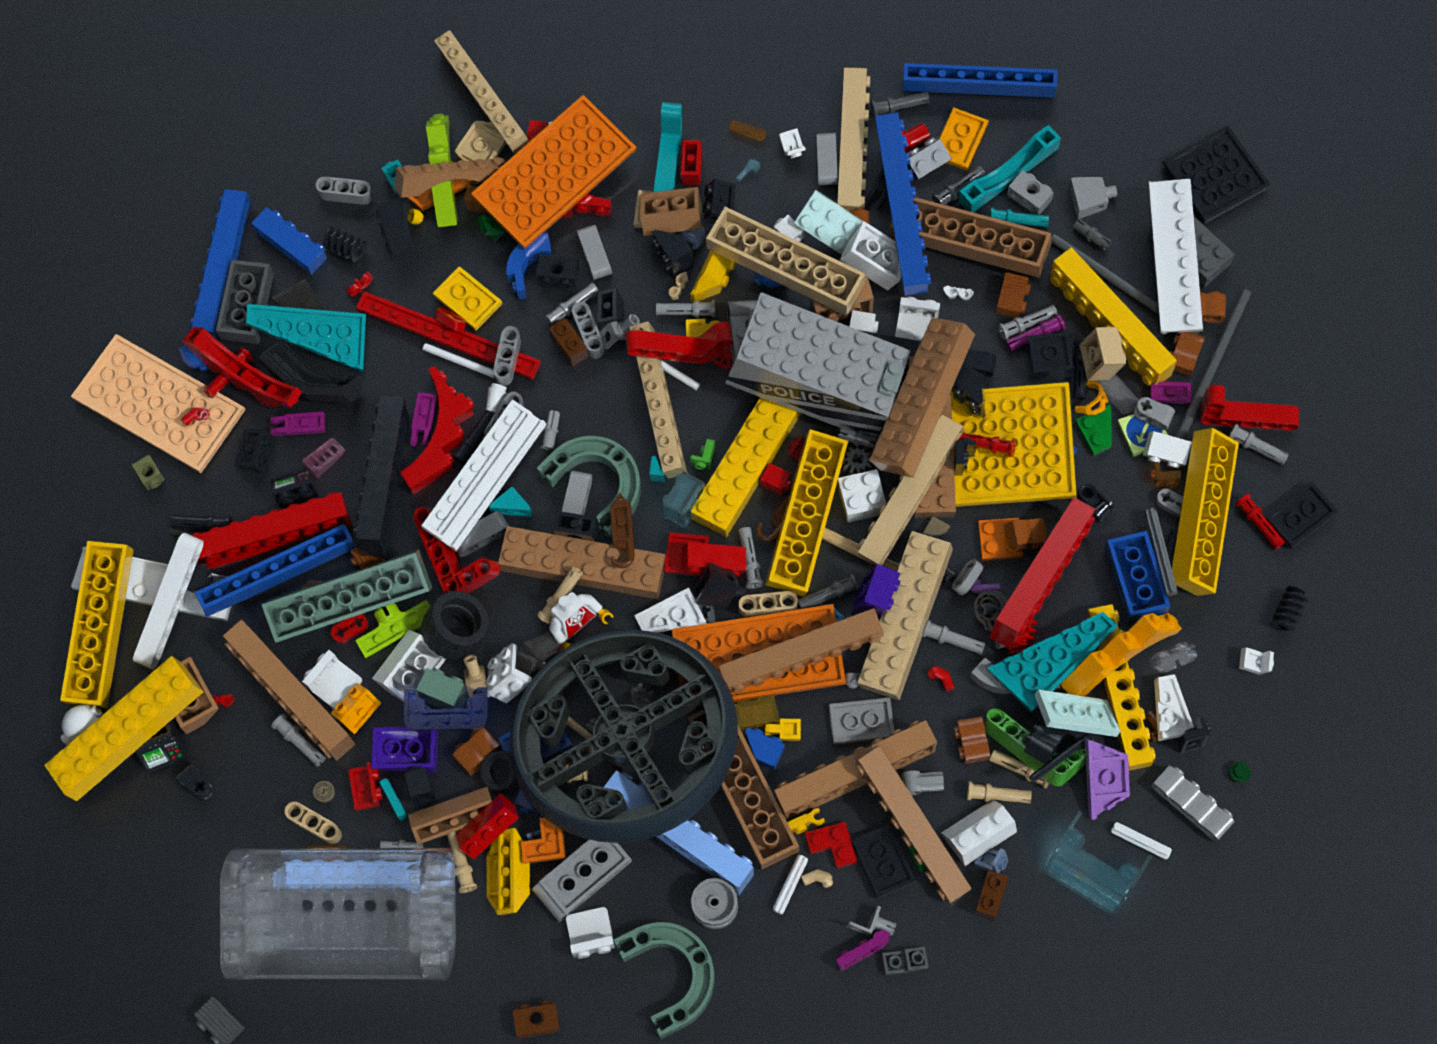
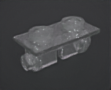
M1187 642L1179 643L1175 646L1176 649L1158 652L1156 654L1157 657L1152 658V661L1159 663L1156 666L1159 673H1166L1177 668L1175 663L1177 659L1180 666L1194 661L1197 654L1195 650L1191 651V649L1195 645Z

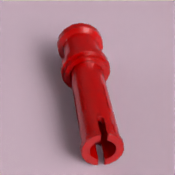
M245 348L238 350L236 356L246 363L254 360L252 354ZM219 373L203 391L209 398L213 399L230 380L224 374Z
M962 433L959 440L970 438L972 441H977L976 448L990 450L992 454L1002 453L1013 457L1016 449V440L1000 439L999 436L990 438Z
M1249 493L1235 503V506L1240 507L1245 513L1246 519L1252 520L1274 549L1277 550L1286 541L1282 539L1261 513L1262 508L1260 506L1257 507L1250 498L1251 495Z

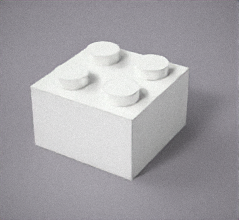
M877 469L838 478V490L847 523L880 516L878 513L883 504H886Z

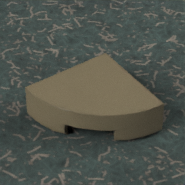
M933 516L923 534L930 537L945 534L950 529V525Z

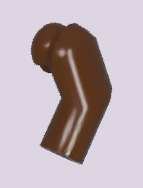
M1152 710L1145 717L1153 726L1149 740L1156 742L1158 741L1157 716Z

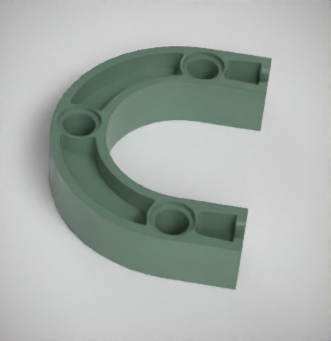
M599 436L574 438L560 445L537 467L538 475L543 479L546 477L548 484L554 487L573 467L584 462H600L612 468L620 480L619 490L613 501L596 517L600 523L599 530L603 528L605 535L610 539L612 537V523L609 527H602L601 525L611 518L610 505L614 504L618 494L621 493L625 500L631 503L632 515L638 506L641 495V482L637 465L630 453L613 440ZM616 456L623 457L621 461L613 460ZM560 458L567 459L564 463L557 462ZM552 467H555L556 470L551 476L549 474L544 475Z
M656 922L640 926L614 939V942L619 950L621 949V944L633 940L635 945L633 949L626 953L623 950L620 951L624 962L652 948L668 947L680 952L691 965L693 978L686 996L677 1004L651 1016L655 1027L658 1026L657 1021L670 1017L673 1023L662 1031L660 1027L656 1029L662 1039L691 1024L703 1013L713 994L715 974L712 959L706 946L694 933L673 923ZM641 934L648 936V941L644 944L637 942V938ZM696 954H704L705 960L702 963H696L693 960ZM677 1011H683L686 1016L684 1020L676 1021L674 1014Z

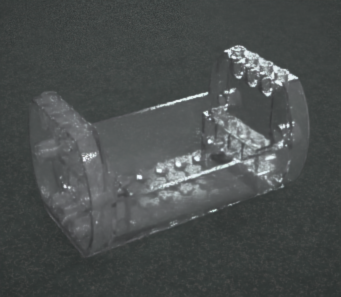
M451 848L232 849L225 859L220 877L221 970L225 978L228 980L422 979L423 981H446L452 971L456 948L455 859ZM304 900L312 902L313 909L311 911L303 909L302 903ZM325 900L333 902L334 909L332 911L324 909L323 902ZM346 900L354 902L355 909L353 911L345 909L344 902ZM367 900L375 902L376 909L374 911L366 909L365 902ZM388 900H393L397 903L395 911L387 909L386 903Z

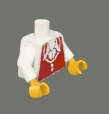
M571 592L567 596L560 597L559 603L551 609L552 619L549 629L557 643L561 644L560 651L562 652L572 646L566 640H569L596 616L595 613H598L599 619L604 624H608L604 617L610 615L613 618V615L607 609H602V605L591 595L579 594L577 596Z

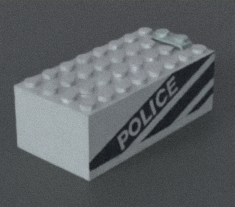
M761 292L749 318L726 384L840 428L842 426L857 432L861 430L864 434L877 437L889 417L910 350Z

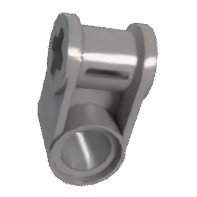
M1148 397L1141 398L1134 409V415L1137 419L1151 424L1160 430L1168 429L1175 414V410L1172 407Z

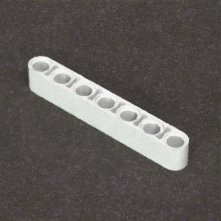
M187 533L180 535L134 653V662L152 670L157 666L202 551L203 540Z

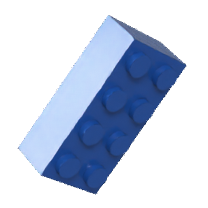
M1147 531L1107 540L1105 551L1127 622L1139 621L1144 615L1152 613L1157 616L1167 614L1171 606L1168 596L1164 591L1160 571Z

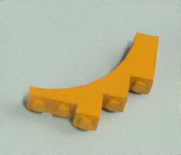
M1154 613L1144 615L1128 632L1117 634L1103 650L1091 653L1062 682L1061 686L1068 694L1085 697L1104 678L1133 656L1156 642L1177 634L1182 628L1178 624L1177 619L1170 615V613L1159 616Z

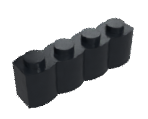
M1041 716L1031 733L1027 735L1023 743L1026 746L1023 752L1046 764L1069 730L1047 727L1043 716Z

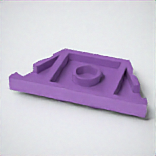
M1085 739L1088 818L1095 820L1098 818V814L1106 809L1110 810L1117 802L1123 801L1130 796L1129 763L1127 754Z

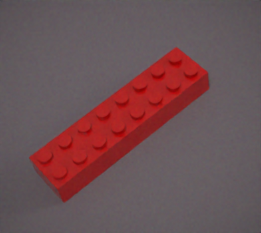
M333 492L320 499H309L306 503L300 505H289L283 510H271L266 515L251 516L246 521H234L229 526L222 528L214 527L205 533H193L191 536L204 542L196 565L205 563L211 569L308 541L345 524L347 529L354 526L348 505L341 492Z
M1075 497L1073 498L997 617L989 638L1010 650L1014 644L1019 645L1024 632L1031 626L1034 616L1041 610L1044 600L1050 596L1054 584L1060 580L1064 568H1067L1070 564L1074 552L1078 551L1083 538H1086L1095 520L1092 517L1095 512L1093 507Z

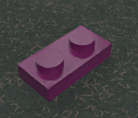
M1159 382L1156 385L1151 383L1150 398L1159 403L1190 404L1191 383Z

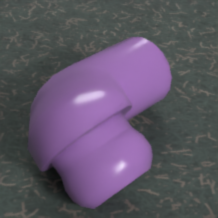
M976 579L970 590L973 593L981 594L991 590L1000 592L1001 588L998 583L981 585V581Z

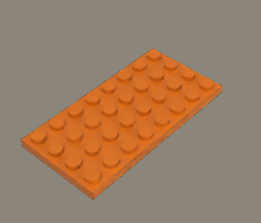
M582 95L471 193V197L526 249L633 154L637 147Z
M830 604L672 629L673 638L688 644L704 655L721 674L719 666L833 624L836 622L834 605ZM842 655L834 658L826 657L822 662L815 665L807 664L797 672L788 671L778 679L770 678L764 680V683L759 686L751 685L745 687V690L740 693L734 694L732 692L733 700L736 702L845 685ZM678 674L680 687L687 684L688 681Z

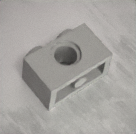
M1023 170L1009 185L1007 195L1034 215H1040L1052 201L1054 192L1048 185L1037 181L1034 175ZM1032 190L1035 194H1030L1027 191Z

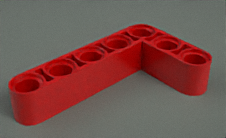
M728 322L714 324L698 338L641 330H632L625 334L628 355L695 364L709 363L733 344L731 326Z
M1210 385L1206 388L1201 401L1200 422L1205 425L1234 427L1235 424H1238L1239 427L1292 431L1299 428V408L1292 405L1225 401V387Z
M420 507L415 510L414 522L444 593H448V591L471 593L499 575L500 564L495 560L480 558L461 569L454 550L421 528L425 522L426 515L428 517L432 509Z

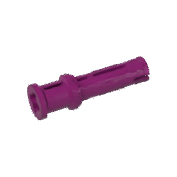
M1056 314L1050 320H1043L1039 323V326L1007 339L1008 349L1013 351L1027 344L1028 336L1050 334L1060 329L1063 331L1066 329L1064 321L1060 314Z

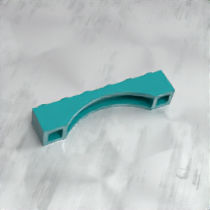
M1047 125L1002 166L986 176L973 180L959 191V203L967 211L974 213L1006 189L1023 170L1027 173L1058 150L1061 138Z

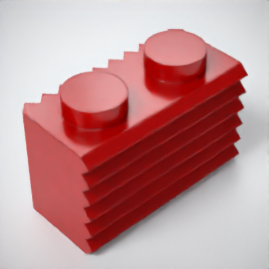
M683 140L680 169L681 184L700 185L701 141Z

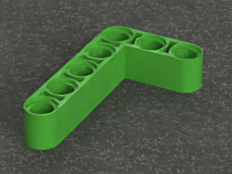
M994 708L987 712L984 727L985 732L1032 770L1036 771L1044 765L1041 761L1023 752L1026 747L1023 743L1027 735L1030 734L1029 731L1000 709ZM1085 745L1045 774L1043 778L1054 786L1065 784L1086 765ZM1054 752V753L1052 754L1051 758L1049 759V761H1050L1051 759H1053L1055 756H1057L1058 754Z

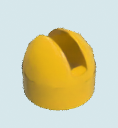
M410 209L407 221L409 224L417 225L422 223L424 216L420 210Z

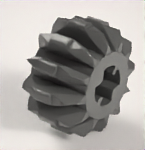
M849 446L842 462L844 466L843 472L849 471V476L873 470L872 465L874 464L869 460L872 452H867V447H863L860 450L859 446H856L854 450Z

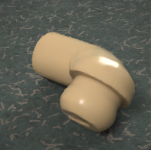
M819 869L801 876L805 886L815 881L822 883L825 888L833 884L832 875Z

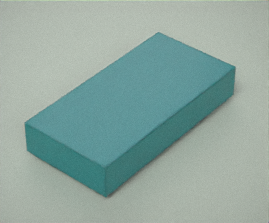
M385 778L379 781L400 821L407 819L408 816L389 780Z

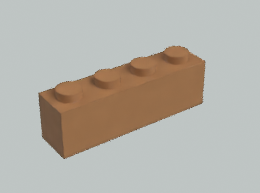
M488 787L409 814L411 829L417 844L460 830L492 801Z

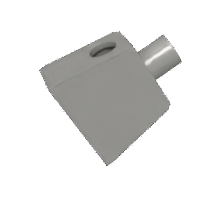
M1074 177L1070 180L1069 189L1077 219L1107 209L1108 198L1117 197L1116 186L1105 187L1102 177Z

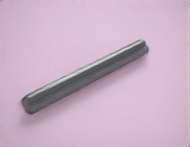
M1149 508L1145 510V517L1166 595L1172 597L1177 594V588L1157 511L1154 508Z

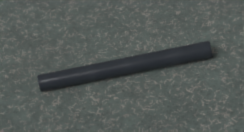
M1086 733L1029 776L1031 782L1035 783L1083 747L1085 739L1092 740V735Z

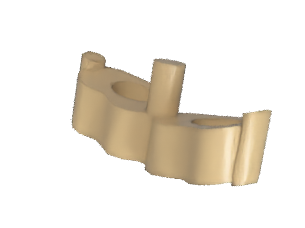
M686 272L679 274L676 277L677 286L669 289L671 300L679 298V295L682 294L681 290L685 288L686 283L689 281Z

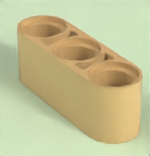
M791 591L746 595L739 600V612L742 617L747 618L797 610L798 599L796 594ZM790 599L794 603L791 606H786L783 602ZM767 601L772 602L774 604L771 608H765L763 606V604ZM747 603L752 604L753 608L751 610H745L743 609V605Z
M298 802L288 803L285 807L286 817L298 827L328 844H336L341 840V830L335 823ZM300 809V814L297 817H291L293 810ZM312 819H318L315 827H309V822ZM335 829L334 836L326 837L328 830Z

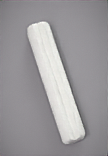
M1116 822L1111 830L1112 834L1165 860L1171 854V848L1121 823Z
M803 855L797 856L773 906V911L778 914L784 913L808 862V859Z

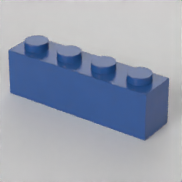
M266 207L251 223L255 232L312 275L327 259L324 247L318 242L314 244L305 232L302 231L300 233L289 220L287 222L284 221L279 212L276 210L271 211Z

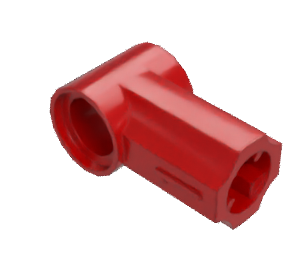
M923 123L905 132L901 131L902 136H906L908 147L904 148L905 153H908L914 146L930 138L928 128Z

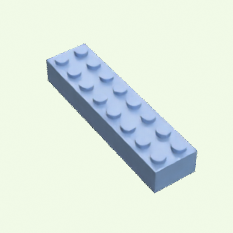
M616 770L604 786V788L618 790L623 794L627 810L641 808L653 803L641 783L637 785L632 782L633 778L625 772L621 774ZM616 801L612 805H617L620 801ZM692 819L690 821L687 820L668 832L656 836L712 877L728 882L738 895L741 894L754 876V868L748 858L737 856L731 846L726 843L724 846L720 844L714 834L709 831L707 833L703 832L700 829L701 826Z

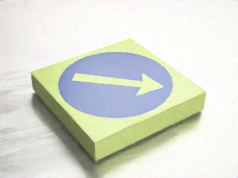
M1134 414L1117 421L1133 457L1144 453L1149 432L1155 431L1168 435L1166 430L1157 429L1153 425L1137 419Z

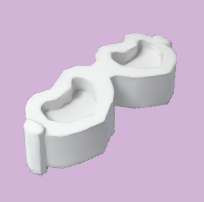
M950 286L943 288L945 296L949 299L955 298L958 295L960 299L966 301L974 293L971 289L966 290Z

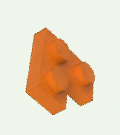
M545 817L540 818L542 839L521 842L524 864L566 858L563 830Z

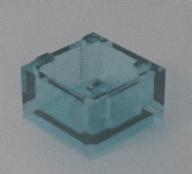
M683 471L681 475L678 474L676 476V484L669 495L663 497L662 501L664 502L665 518L686 529L691 520V510L705 489V484L703 481Z

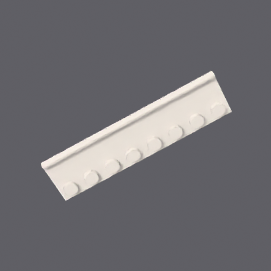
M1191 180L1149 181L1160 331L1163 334L1168 332L1203 331Z
M512 399L421 528L457 552L546 426L545 421L538 419L532 412Z
M86 547L82 548L83 551L71 586L73 590L79 591ZM132 557L125 600L153 606L168 564ZM212 573L214 583L228 577ZM186 590L179 612L206 617L196 594ZM231 606L208 618L227 621Z

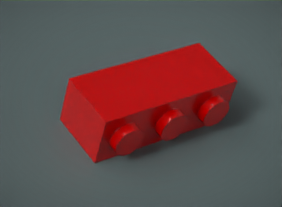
M687 542L682 547V571H688L689 574L697 575L703 573L710 562L735 573L739 577L746 571V547Z
M500 793L456 834L459 849L472 859H475L519 818L515 804Z

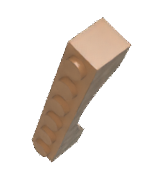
M496 157L488 160H461L453 163H426L419 166L405 165L404 167H396L394 189L403 198L420 196L433 186L449 180L469 179L483 183L502 167L506 161L504 158Z

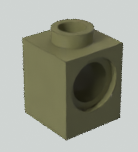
M150 455L132 464L147 490L158 487L165 480ZM153 471L151 476L146 477L148 472Z

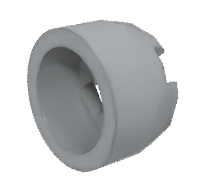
M860 673L845 674L846 685L849 688L854 689L859 686L857 682Z

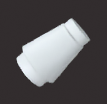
M492 383L491 387H488L486 410L495 414L507 395V388L505 386Z

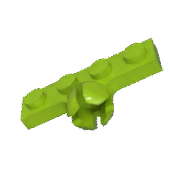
M425 600L406 612L399 611L395 603L386 605L389 616L385 615L382 608H378L374 616L379 626L355 640L365 658L367 659L400 640L408 630L414 632L419 629L424 615L431 607L428 601Z

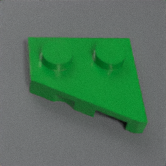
M1110 404L1105 406V410L1097 415H1084L1075 420V424L1093 456L1111 448Z

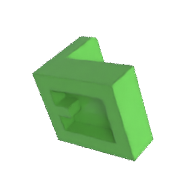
M706 440V444L701 447L700 457L690 456V463L694 468L699 470L711 469L716 448L715 440Z

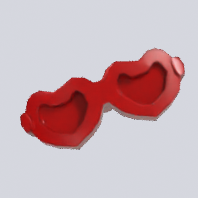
M367 271L360 281L357 278L354 279L356 284L351 285L345 291L351 297L356 296L372 282L373 276Z
M231 694L227 696L221 695L220 697L212 696L217 705L221 703L225 707L231 706L235 701V697Z

